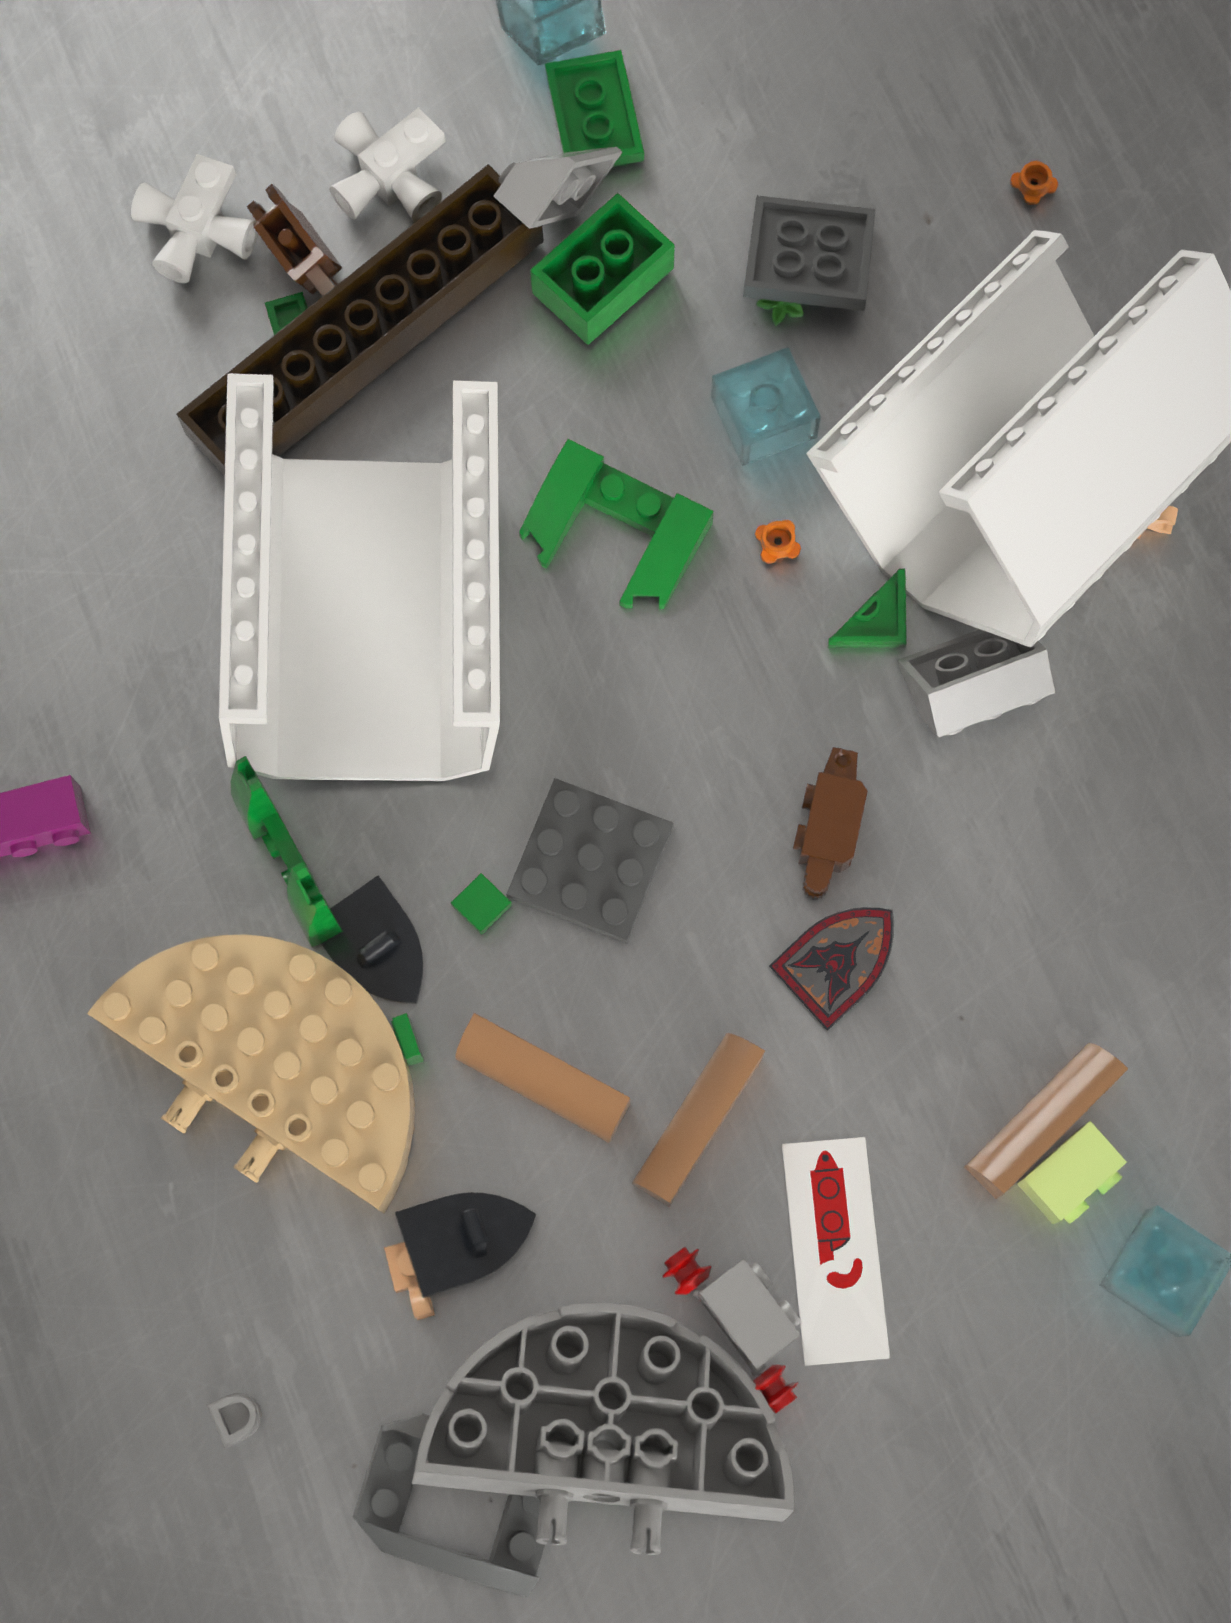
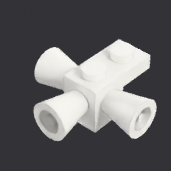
M419 107L380 138L362 112L352 113L340 123L335 132L334 140L358 156L361 168L360 172L329 187L334 200L347 216L355 220L376 194L388 206L399 199L413 222L418 221L441 202L442 193L417 176L416 165L446 142L445 134Z
M197 154L175 199L146 182H143L138 187L131 206L133 221L166 225L171 239L152 261L153 267L161 275L175 282L188 283L195 254L198 253L211 258L217 243L243 259H247L251 255L258 237V233L253 225L257 221L223 216L221 206L236 177L234 166Z

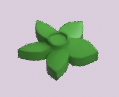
M760 299L756 303L760 308L773 309L772 321L775 327L784 320L785 315L793 318L803 317L804 315L802 306L799 303Z

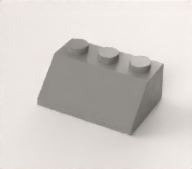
M618 147L567 152L511 163L499 177L501 185L493 197L529 229L578 216L622 151Z
M981 629L897 660L899 669L922 720L938 738L944 735L957 734L963 728L981 721L994 720L1000 717L1002 713L1020 706L1033 705L1039 702L1041 698L1055 693L1047 649L1037 641L1032 647H1028Z

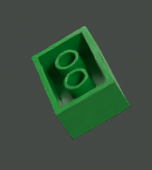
M617 193L530 270L532 293L589 345L674 269L675 244Z

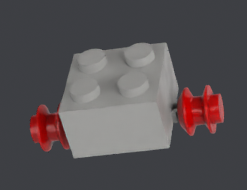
M683 1247L664 1262L668 1271L662 1277L673 1276L679 1283L674 1292L675 1295H688L695 1290L692 1295L694 1297L698 1296V1299L753 1371L751 1372L752 1376L758 1375L753 1380L756 1384L755 1389L761 1391L769 1407L777 1414L797 1398L792 1389L799 1383L787 1384L782 1377L786 1368L785 1365H772L765 1370L766 1365L764 1363L801 1335L796 1328L801 1323V1320L786 1300L781 1301L779 1304L767 1290L773 1283L757 1262L749 1266L746 1260L742 1259L709 1286H706V1284L702 1285V1283L709 1278L712 1266L700 1267L695 1260L699 1249L690 1253L686 1247Z

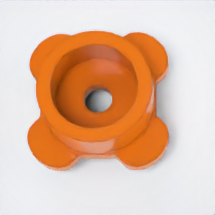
M1040 161L1027 163L1022 168L1021 173H1013L1010 179L1011 186L1020 190L1024 195V201L1029 205L1038 204L1042 196L1047 193H1054L1058 188V181L1052 177L1051 169ZM1031 181H1036L1038 184L1032 185Z
M790 520L773 521L768 525H760L756 529L755 537L761 542V559L764 562L772 564L779 558L789 557L794 559L800 554L801 546L795 541V525ZM780 539L782 543L777 545L774 543V540Z

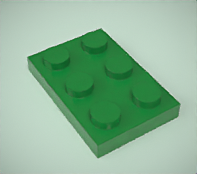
M622 50L545 63V74L562 153L618 147L622 153L613 166L644 161V149Z

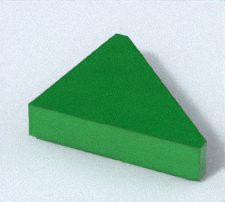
M906 568L898 569L829 638L828 648L906 647Z

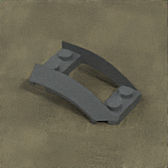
M422 1414L402 1421L398 1420L381 1425L353 1514L355 1521L380 1551L446 1574L528 1597L540 1579L536 1574L545 1544L535 1541L538 1529L540 1500L534 1496L508 1494L489 1560L399 1532L413 1487L412 1479L419 1446L430 1415Z

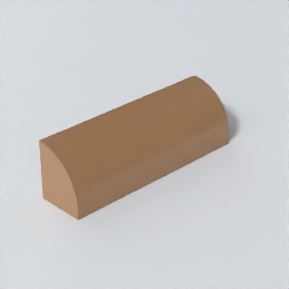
M476 1013L471 1017L459 1042L455 1055L456 1060L608 1143L612 1140L631 1105L630 1097Z
M731 1033L725 1034L632 1181L633 1185L667 1207L671 1206L762 1061L765 1050L742 1037Z
M1088 1043L964 1167L995 1199L999 1198L1037 1162L1128 1068L1104 1048Z

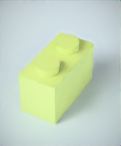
M1089 1121L1081 1126L1017 1184L1052 1224H1056L1063 1219L1070 1224L1090 1207L1084 1200L1096 1189L1103 1195L1123 1178L1118 1173V1170L1127 1161L1094 1124Z

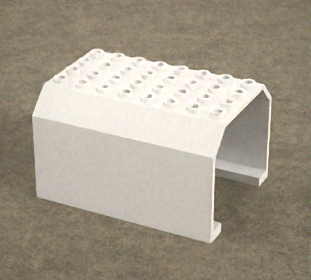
M1034 230L806 453L879 570L890 579L898 569L906 568V594L923 609L1028 647H1032L1040 640L1047 630L1067 610L1073 607L1077 599L1095 581L1102 577L1113 562L1132 546L1133 542L1150 524L1160 517L1161 513L1189 487V484L1209 464L1215 461L1217 456L1231 442V290L1214 254L1180 250L1094 336L1055 261L1069 248L1064 236L1061 233Z
M228 374L219 722L228 767L234 768L236 761L246 756L259 776L271 779L447 781L490 770L500 724L498 382L453 381L452 459L442 463L307 460L282 459L272 454L273 375Z

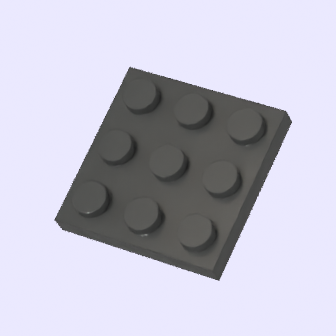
M757 195L743 297L864 311L876 209Z
M554 778L507 891V898L621 942L628 943L673 830L674 823Z

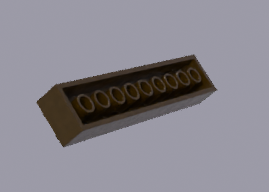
M489 164L176 413L187 437L224 477L228 374L273 375L272 454L279 457L544 242L543 225L529 229L493 197L501 185L499 183L500 175Z

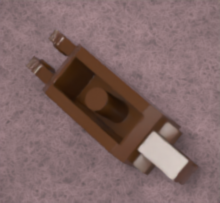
M271 184L265 191L275 205L268 212L261 204L254 200L247 206V209L257 221L253 224L254 228L286 273L312 295L319 291L323 297L338 285L334 276L343 267L304 214L289 203L274 184Z
M833 747L823 773H818L816 784L807 783L802 809L810 810L807 825L798 824L793 849L801 851L798 864L806 865L803 880L805 882L802 884L804 886L802 890L805 891L804 895H807V898H812V900L822 899L823 895H826V891H828L832 873H841L849 868L854 858L868 790L861 781L856 780L858 753L851 750Z

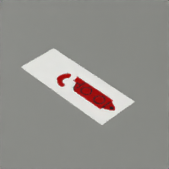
M865 1137L782 1144L804 1365L889 1359L890 1352Z

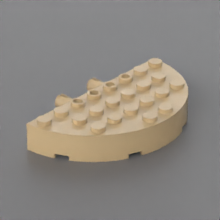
M256 935L206 937L179 944L157 953L138 964L105 991L88 1011L87 1014L184 1079L182 1081V1084L185 1085L165 1115L161 1117L165 1122L185 1134L186 1129L205 1102H211L214 1099L256 1128L254 1130L257 1133L256 1137L238 1163L234 1165L236 1170L257 1183L279 1149L283 1151L287 1148L385 1214L397 1193L408 1164V1156L415 1129L413 1082L409 1066L404 1059L395 1032L383 1011L370 994L337 964L310 949L272 937Z

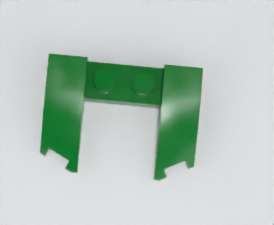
M567 439L519 531V536L523 540L530 533L543 549L537 556V560L541 566L548 568L586 503L652 537L619 601L620 606L633 608L634 596L659 597V609H665L711 528L714 511L678 493L673 498L605 464L604 456Z
M246 756L240 758L235 763L230 781L231 796L253 839L256 840L262 836L272 858L275 859L281 856L288 869L281 872V875L287 884L288 903L313 948L343 931Z

